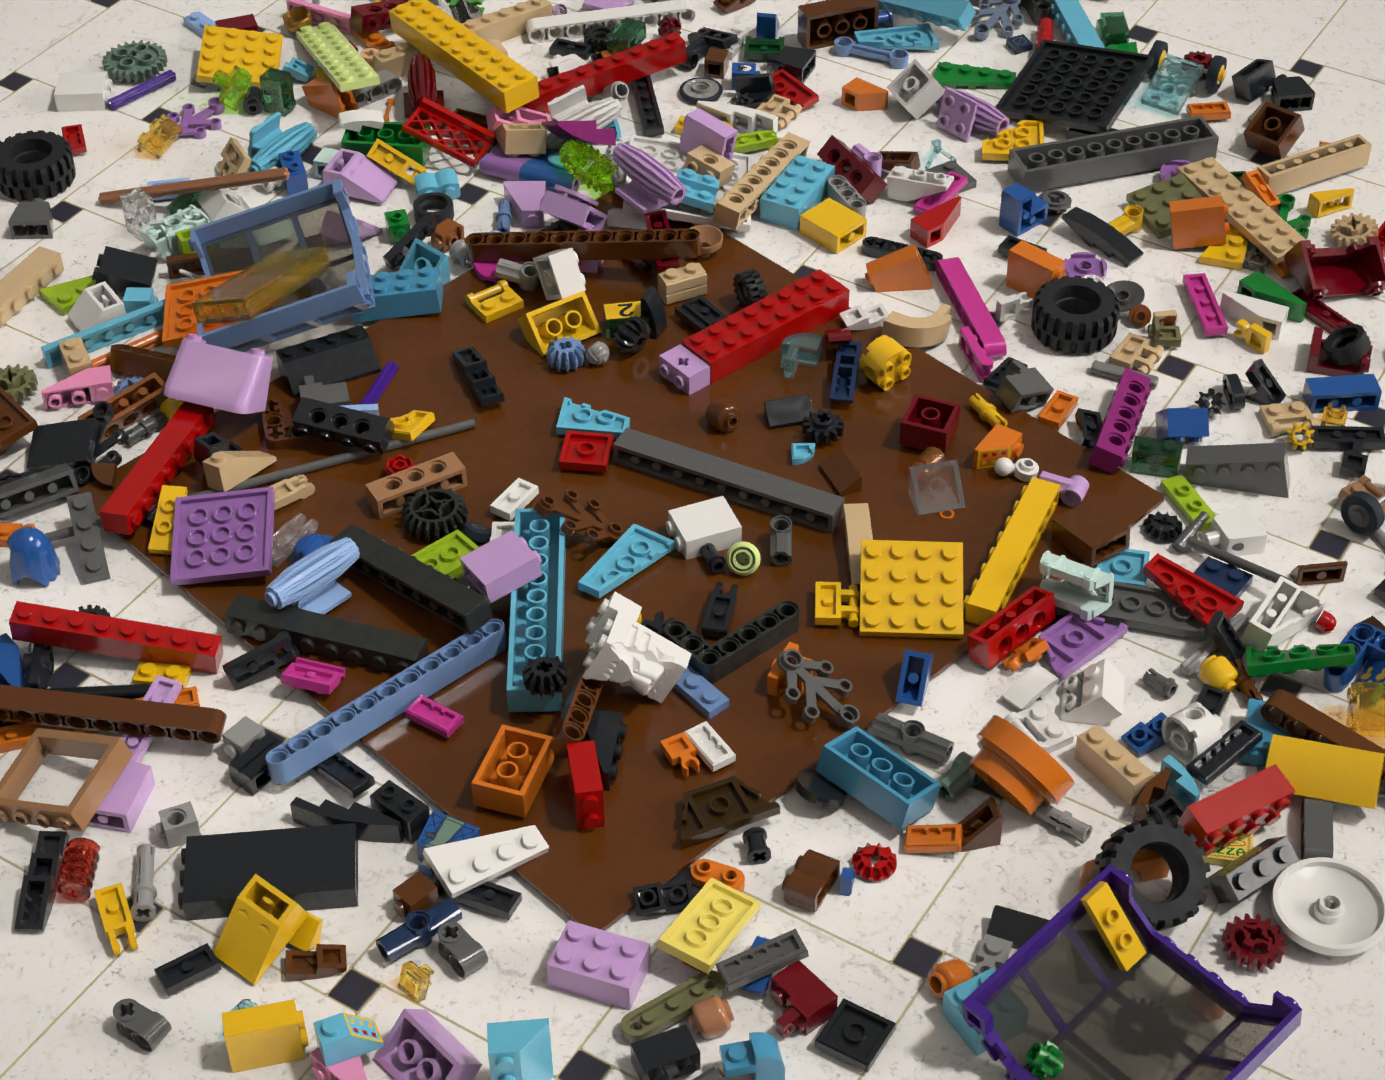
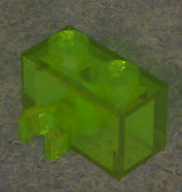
M237 65L233 67L227 76L218 69L214 73L212 80L215 84L221 86L219 101L235 112L249 95L252 75L246 69L240 68Z

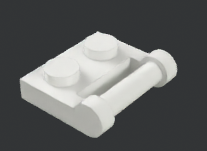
M1044 702L1018 713L1011 712L1004 718L1029 736L1049 754L1072 744L1074 741V735ZM1023 724H1026L1040 741H1037Z

